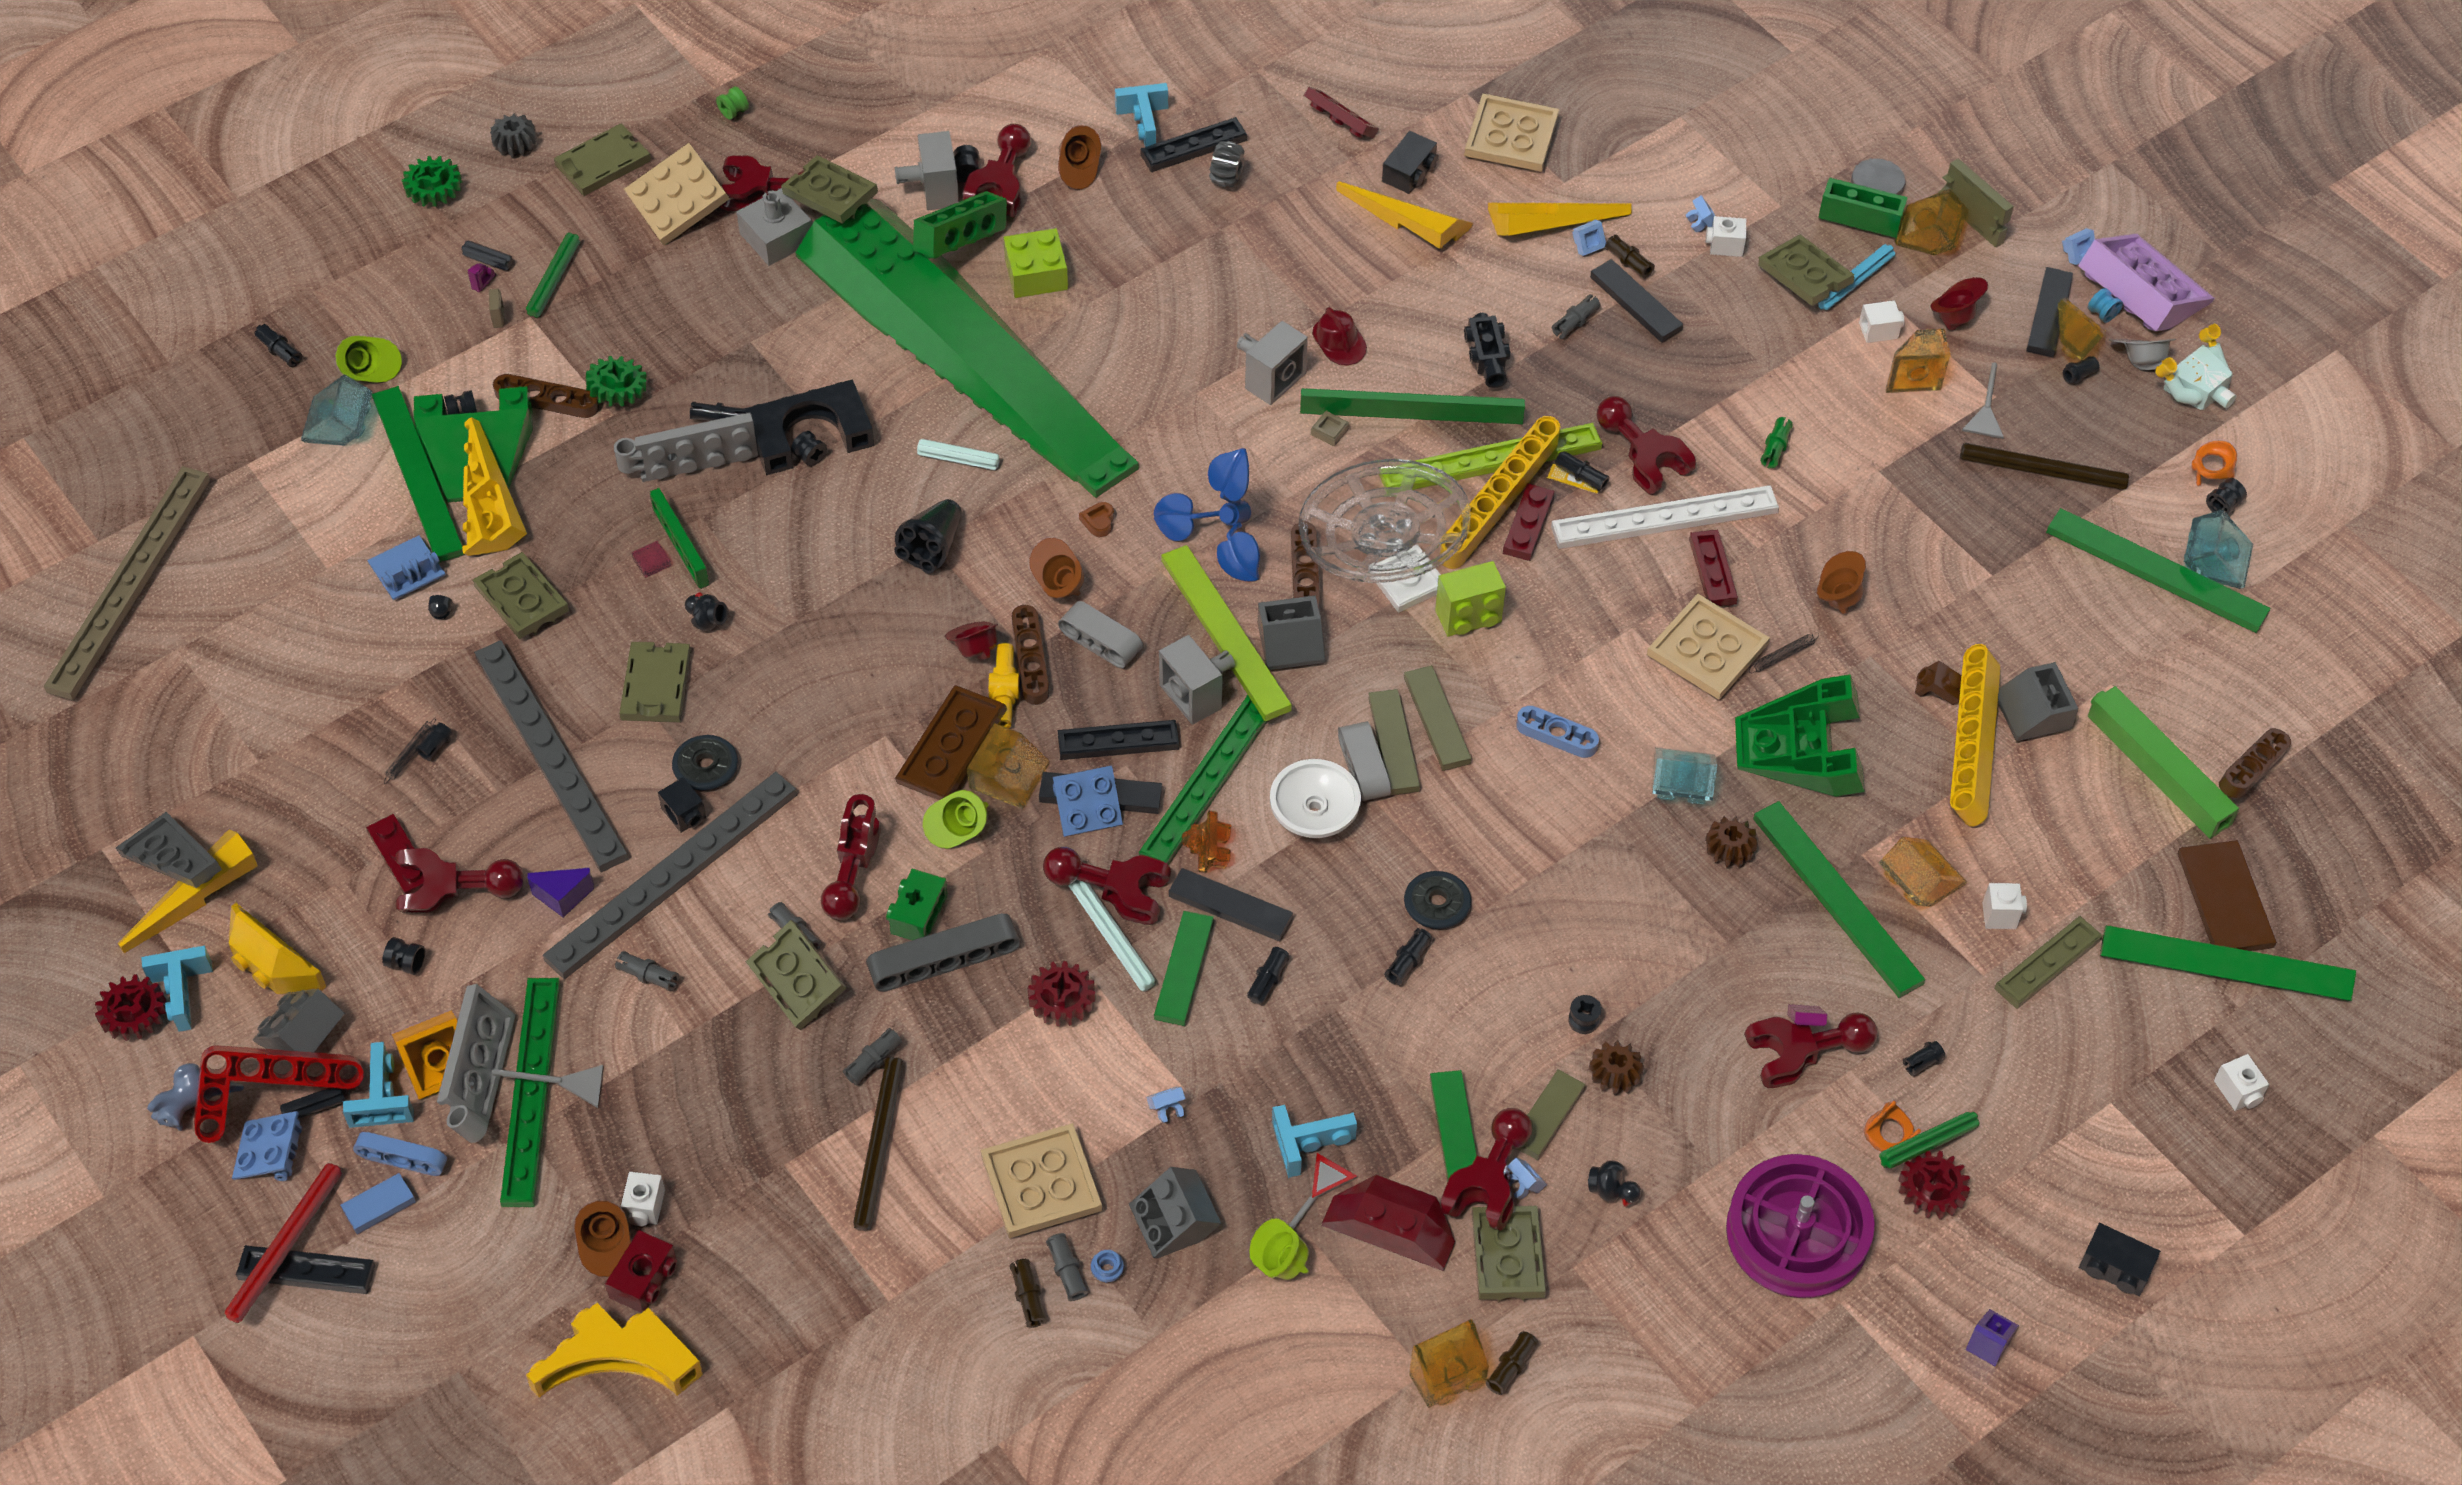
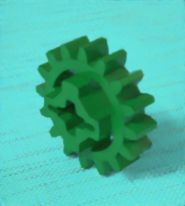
M428 156L427 161L424 162L419 158L417 159L418 164L416 166L409 164V171L403 172L404 179H402V184L407 198L412 197L413 203L421 200L422 206L432 202L435 207L438 204L437 201H442L446 204L447 197L455 198V191H461L460 183H462V178L458 165H452L451 159L443 162L442 156H438L436 160H432V157Z
M608 356V361L599 358L598 365L591 363L590 370L586 371V390L590 391L591 398L598 396L599 403L606 400L609 401V406L619 403L622 407L625 401L634 404L635 397L641 399L643 392H646V372H642V365L634 366L633 359L625 362L623 356H620L618 360Z

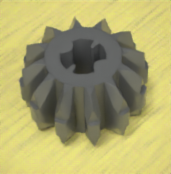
M515 112L509 117L503 115L502 120L495 119V124L491 127L490 131L495 150H499L502 156L509 153L512 158L515 154L523 156L524 151H532V146L536 143L537 139L532 120H528L525 115L518 117Z
M1220 141L1216 145L1209 169V177L1212 183L1222 187H1234L1243 168L1244 149L1242 145L1231 141Z

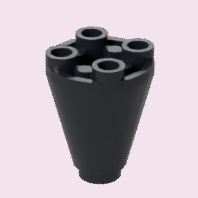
M945 499L903 522L895 532L896 547L894 552L896 556L906 560L914 567L920 568L925 573H933L935 569L941 567L948 558L960 522L961 508L958 503L951 499Z

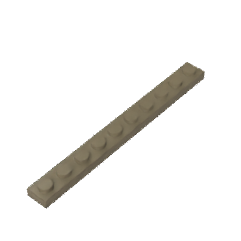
M184 466L181 467L44 684L46 693L74 700L210 482L208 473Z

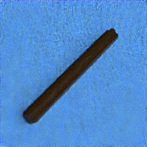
M1963 443L1960 451L1961 459L2123 490L2127 488L2129 483L2128 473L1970 443Z
M888 1057L885 1061L853 1220L856 1230L869 1231L872 1226L903 1069V1061L898 1057Z

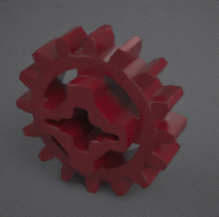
M1063 961L1062 967H1057L1055 962H1051L1050 970L1044 967L1039 968L1040 977L1032 975V985H1028L1027 988L1029 1007H1034V1015L1036 1017L1043 1014L1044 1023L1047 1024L1051 1019H1054L1056 1027H1059L1062 1020H1066L1067 1024L1071 1026L1074 1017L1082 1021L1084 1020V1011H1092V1002L1096 1000L1094 980H1089V972L1087 970L1080 973L1079 964L1068 968L1067 961Z
M134 974L131 981H127L122 976L120 977V984L108 983L111 990L109 992L100 991L99 994L103 1001L95 1002L98 1010L95 1016L105 1033L110 1032L114 1039L122 1034L124 1040L128 1041L132 1034H135L138 1039H142L143 1031L146 1030L149 1033H153L152 1025L154 1023L162 1024L163 1021L160 1015L166 1014L164 1004L167 1000L158 983L152 984L149 977H145L140 981L138 975Z
M1928 1151L1925 1152L1923 1158L1919 1155L1913 1158L1911 1162L1906 1161L1904 1163L1903 1171L1900 1172L1898 1181L1901 1182L1898 1191L1899 1193L1906 1194L1905 1204L1912 1202L1915 1204L1914 1213L1922 1209L1925 1210L1926 1218H1930L1932 1212H1934L1939 1219H1943L1945 1211L1953 1216L1958 1207L1963 1208L1970 1192V1187L1967 1186L1970 1177L1962 1175L1965 1168L1963 1164L1958 1166L1953 1164L1954 1156L1946 1160L1943 1158V1151H1939L1937 1156H1932L1931 1152Z

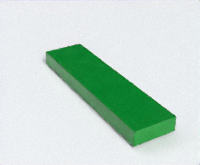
M660 488L650 491L652 509L697 587L702 589L709 586L706 566Z
M1183 911L1155 1009L1154 1020L1185 1026L1213 926V916Z
M1462 1070L1430 1073V1084L1447 1182L1451 1174L1461 1168L1470 1166L1477 1156Z

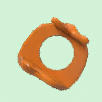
M2221 440L2211 441L2197 450L2191 467L2196 471V483L2198 486L2201 485V475L2207 479L2235 478L2234 469L2237 461V451L2232 444ZM2208 455H2217L2223 458L2224 467L2218 471H2211L2203 466L2202 460Z
M1896 1101L1886 1103L1881 1110L1870 1116L1865 1124L1864 1134L1866 1140L1880 1152L1921 1132L1919 1128L1914 1132L1911 1120L1896 1105ZM1892 1119L1901 1125L1904 1133L1900 1142L1890 1143L1882 1137L1880 1125L1884 1120Z

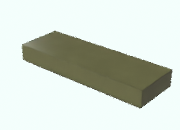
M1558 1069L1528 1113L1533 1128L1531 1138L1524 1146L1517 1149L1538 1160L1584 1091L1585 1083Z

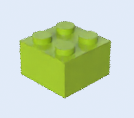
M1057 228L1003 237L1004 257L1014 298L1068 290L1067 265Z
M1494 561L1438 576L1435 611L1447 637L1457 634L1463 635L1471 630L1492 627L1502 622L1506 586Z

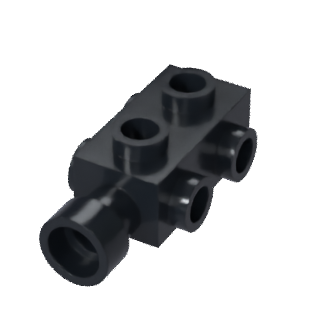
M1478 313L1473 318H1469L1468 326H1464L1465 342H1470L1471 346L1469 347L1470 363H1475L1477 374L1484 375L1485 383L1488 387L1498 388L1507 382L1505 364L1506 360L1510 359L1509 344L1502 342V339L1505 338L1503 322H1497L1496 315L1488 316L1487 313Z

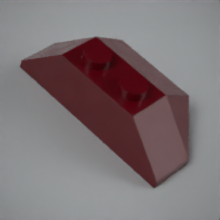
M1374 1175L1333 1196L1322 1221L1323 1227L1444 1271L1455 1244L1454 1237L1436 1196L1379 1175Z

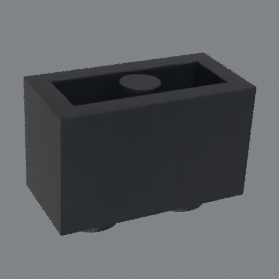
M1409 131L1383 162L1382 182L1410 194L1415 186L1421 185L1429 169L1432 170L1436 166L1438 161V155H1436L1437 143Z
M2099 1222L2078 1268L2086 1271L2093 1278L2103 1279L2116 1285L2118 1289L2125 1293H2133L2140 1297L2161 1251Z

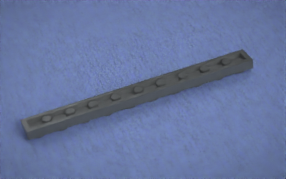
M500 640L475 651L476 660L600 873L627 861L628 856L503 642Z
M774 772L543 954L544 961L565 980L797 796L796 788L780 774Z

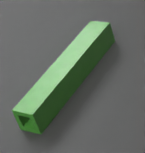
M2116 686L2106 692L2100 691L2092 698L2088 717L2210 839L2233 824L2239 807Z

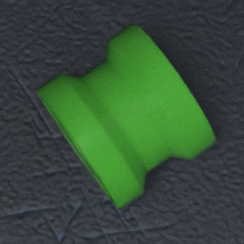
M736 86L729 89L728 94H721L716 98L719 110L729 120L735 118L739 111L744 112L749 108L746 96Z

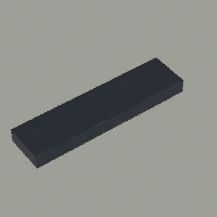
M1234 117L1141 148L1140 155L1152 173L1212 153L1220 141L1236 142V144L1247 141V133L1238 119Z
M1612 259L1591 271L1590 278L1661 343L1683 330V323Z
M2046 267L2026 352L2054 357L2073 276L2072 272Z
M1176 720L1057 730L1060 760L1179 750Z
M1043 772L1039 802L1057 804V798L1053 792V777L1066 774ZM1115 779L1120 810L1159 814L1162 783Z
M1181 868L1169 889L1170 898L1279 942L1293 918V912L1184 868Z
M244 1246L236 1272L238 1280L245 1281L268 1248ZM290 1250L268 1283L367 1294L375 1263L371 1259Z

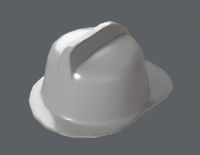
M2109 339L2112 342L2124 343L2130 362L2141 370H2153L2161 365L2162 360L2169 357L2170 341L2176 340Z

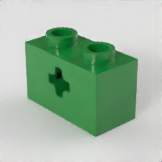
M912 868L907 879L903 878L900 882L896 903H891L888 908L886 920L889 921L890 933L909 940L930 935L948 896L946 878Z

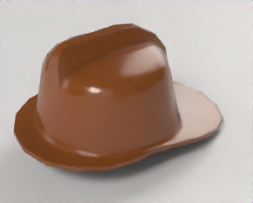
M1078 125L1071 128L1065 134L1059 146L1058 171L1063 182L1073 189L1089 187L1097 174L1101 153V140L1097 132L1089 126Z
M1046 538L1039 542L1031 552L1029 565L1033 576L1044 592L1053 598H1063L1072 595L1079 596L1085 575L1079 560L1070 547L1063 540L1057 538Z
M1856 551L1839 553L1833 556L1824 565L1817 587V595L1820 599L1827 601L1831 607L1839 609L1842 614H1846L1849 607L1858 603L1863 597V578L1866 569V560L1863 555Z
M595 1201L585 1205L575 1218L576 1241L582 1265L592 1274L609 1277L631 1243L628 1220L624 1211L618 1205L609 1201Z

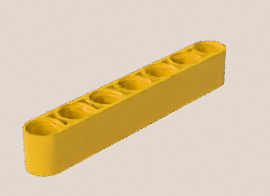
M1543 416L1533 424L1441 540L1440 562L1443 566L1449 569H1456L1466 562L1526 487L1527 483L1530 482L1558 445L1560 423L1556 418Z
M1983 644L1972 645L1966 650L1963 657L1950 796L1951 807L1968 826L1981 824L1988 815L2000 680V664Z

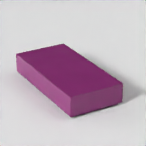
M1788 1004L1787 1015L1795 1024L1827 1025V1013L1820 1006Z

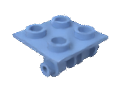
M420 535L367 560L393 601L446 575L438 563L440 561L437 554L430 552Z
M1112 765L1053 777V792L1057 798L1063 836L1123 825Z
M294 1111L245 1122L232 1175L233 1180L273 1173L276 1180L286 1181L292 1175V1159L296 1157L295 1150L298 1148V1138L302 1131L300 1121L297 1119L299 1112Z

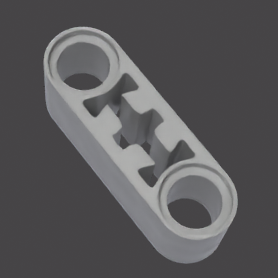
M1077 601L1058 621L1060 630L1067 637L1118 668H1124L1143 648L1141 639L1133 631L1082 601Z
M1369 722L1338 727L1340 746L1348 770L1359 786L1361 801L1389 796L1391 794L1389 777Z

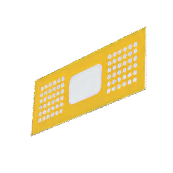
M1554 463L1547 476L1549 479L1596 494L1599 492L1581 480L1576 481L1575 476Z

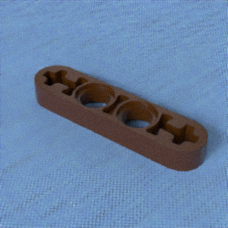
M512 374L499 375L493 381L494 393L498 400L499 389L527 386L528 391H540L538 395L530 397L532 408L580 418L592 417L599 410L597 397L591 398L590 391L586 389ZM557 395L566 396V399L562 402L552 401L553 397Z
M1298 522L1291 529L1293 598L1316 595L1318 608L1320 609L1317 531L1314 525L1309 522ZM1300 534H1306L1307 545H1301ZM1300 555H1308L1312 560L1308 563H1302L1297 558ZM1301 578H1310L1313 584L1303 586L1298 581Z
M1020 605L1012 612V627L1022 694L1027 703L1038 705L1044 703L1049 697V683L1037 610L1033 606ZM1022 617H1027L1029 628L1023 629ZM1026 638H1032L1036 641V644L1031 647H1025L1021 644V641ZM1028 662H1037L1040 665L1038 669L1033 671L1027 670L1024 666ZM1037 680L1039 692L1033 693L1032 681Z
M2276 728L2266 731L2226 770L2219 781L2221 791L2232 798L2242 797L2285 755L2291 745L2289 735ZM2257 753L2262 754L2268 760L2261 758ZM2243 766L2251 769L2254 773L2247 771ZM2236 778L2240 781L2237 784L2234 783Z

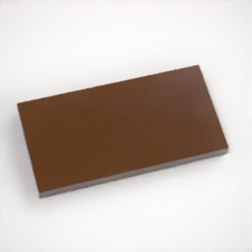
M954 685L896 775L895 780L897 784L937 800H941L954 793L1007 710L1006 705Z
M2238 840L2179 848L2177 854L2210 944L2247 951L2274 948L2277 942Z

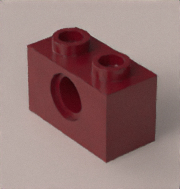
M638 1230L605 1282L609 1298L640 1313L645 1311L649 1304L653 1305L659 1297L660 1286L666 1277H671L676 1269L677 1259L673 1245ZM643 1270L651 1271L649 1274L645 1276L637 1275L639 1272Z

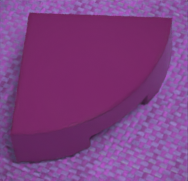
M481 263L475 264L467 270L471 288L477 292L482 291L496 275L493 269Z

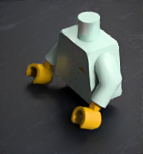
M2217 324L2209 325L2208 328H2204L2199 332L2200 340L2205 343L2208 342L2207 347L2202 345L2178 365L2173 358H2166L2162 360L2161 365L2156 367L2155 371L2158 377L2166 378L2163 389L2172 394L2177 402L2192 405L2199 410H2204L2214 401L2227 409L2236 399V395L2228 389L2233 376L2232 371L2228 367L2220 343H2216L2215 340L2221 335V329Z

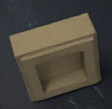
M489 289V311L493 328H502L504 325V304L499 289Z
M1325 411L1312 426L1311 435L1335 446L1348 431L1349 422Z

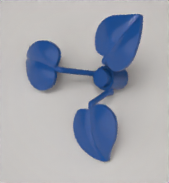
M1241 448L1220 454L1209 465L1208 478L1211 487L1216 491H1221L1220 498L1229 502L1225 503L1219 511L1192 514V500L1184 494L1173 493L1159 500L1154 508L1153 515L1161 532L1173 541L1185 540L1192 534L1194 530L1192 519L1219 516L1226 525H1233L1226 535L1228 540L1221 542L1217 547V559L1221 568L1235 579L1257 581L1259 580L1258 568L1260 561L1258 544L1249 533L1243 531L1236 532L1237 529L1242 528L1241 523L1247 522L1251 517L1249 504L1241 500L1246 494L1249 485L1248 456L1246 449Z

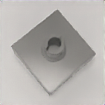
M950 131L917 134L920 162H918V165L894 167L896 183L920 181L921 184L923 183L927 210L942 209L959 202L956 165Z
M782 188L777 191H768L769 195L764 193L762 199L736 211L740 235L768 266L795 253L812 226V220L792 198L783 194Z
M1284 321L1278 323L1259 341L1244 333L1237 342V348L1246 353L1245 389L1271 406L1306 374L1308 337Z
M1187 635L1159 650V685L1193 725L1222 709L1221 673L1235 667V662L1232 655H1228L1229 652L1227 650L1209 659L1190 635Z

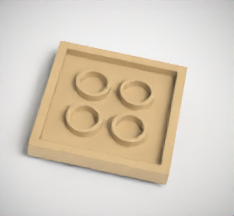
M1482 94L1465 147L1464 156L1542 172L1559 116V109Z
M690 143L624 188L663 245L669 243L730 199Z
M1697 594L1648 647L1647 655L1720 700L1769 645L1770 637Z
M1073 1123L981 1150V1157L1009 1239L1102 1211V1204Z

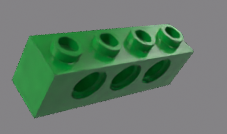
M985 191L914 219L913 250L924 254L926 258L936 259L942 254L957 251L962 246L974 244L979 239L993 236L995 233L1006 229L1007 199Z

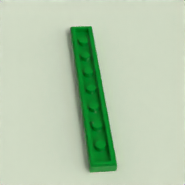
M399 386L371 394L431 550L439 558L440 562L438 563L465 555Z
M1301 388L1300 414L1322 415L1325 411H1328L1336 416L1523 424L1525 399L1310 388Z
M2062 508L2059 509L2047 528L2046 533L2252 632L2257 633L2271 609Z
M1248 695L1139 851V855L1149 856L1161 860L1168 865L1170 864L1260 733L1266 722Z
M1780 801L1754 813L1753 820L1896 996L1901 998L1924 985L1925 978Z
M2108 925L2104 927L2100 956L2346 1001H2352L2357 971Z
M559 978L527 979L516 1072L550 1076L561 984ZM515 1078L500 1198L501 1207H534L549 1082Z

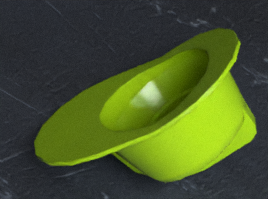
M349 336L339 344L335 355L336 364L340 372L347 378L358 381L387 382L398 374L402 364L401 353L397 346L389 340L376 337Z
M960 790L935 802L927 809L923 816L922 826L924 834L930 843L937 847L948 849L958 846L983 831L987 822L986 808L989 805L971 791Z
M1278 1218L1270 1219L1256 1230L1250 1243V1259L1266 1276L1289 1280L1296 1277L1300 1272L1305 1274L1309 1272L1305 1266L1309 1256V1249L1297 1232L1286 1222Z

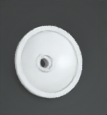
M1307 759L1287 766L1277 775L1270 790V806L1277 821L1287 830L1304 837L1323 838L1335 835L1346 829L1355 820L1360 809L1361 794L1355 778L1342 766L1327 760ZM1312 808H1317L1318 810H1317V811H1313V810H1310V809H1312Z

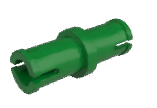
M1786 417L1776 419L1772 433L1766 438V448L1760 461L1765 466L1769 458L1770 462L1767 468H1775L1778 465L1781 453L1788 446L1787 438L1793 428V423L1788 419L1784 427L1783 424Z

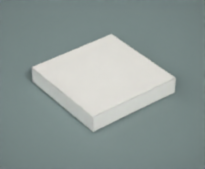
M1418 544L1368 568L1369 575L1398 613L1437 595L1438 576L1441 574Z

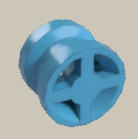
M2107 288L2099 290L2088 304V309L2092 313H2098L2100 320L2104 323L2115 318L2123 306V301L2119 298H2113L2111 291Z

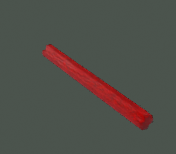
M327 1163L225 1309L228 1320L240 1323L341 1177L342 1173L339 1166Z

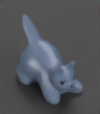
M188 1063L180 1066L173 1074V1088L158 1094L149 1103L147 1109L152 1113L151 1118L157 1120L159 1125L175 1127L182 1131L181 1121L184 1113L196 1106L200 1070L197 1064ZM230 1082L229 1093L244 1089L242 1084ZM210 1087L206 1089L203 1096L209 1100L213 1096L222 1095V1091L217 1087Z

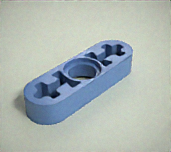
M1525 706L1519 710L1516 726L1523 735L1582 758L1591 757L1597 752L1599 736L1593 729L1535 706ZM1530 718L1535 719V721H1532L1530 724L1525 722L1528 721ZM1543 723H1545L1544 730L1541 729V727H1543ZM1553 727H1560L1566 733L1563 736H1554L1549 730ZM1571 733L1574 734V736H1572V741H1570ZM1584 740L1590 741L1589 743H1586L1585 746L1580 744V742L1582 743L1584 742Z
M361 1132L353 1147V1151L364 1159L431 1176L441 1175L447 1161L446 1155L437 1149L369 1132Z

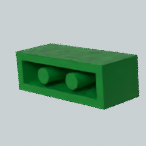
M1829 177L1822 197L1818 218L1897 238L1908 197Z

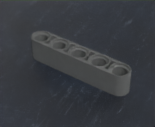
M1002 913L872 953L866 959V964L876 990L885 992L1015 951L1021 942L1010 915Z

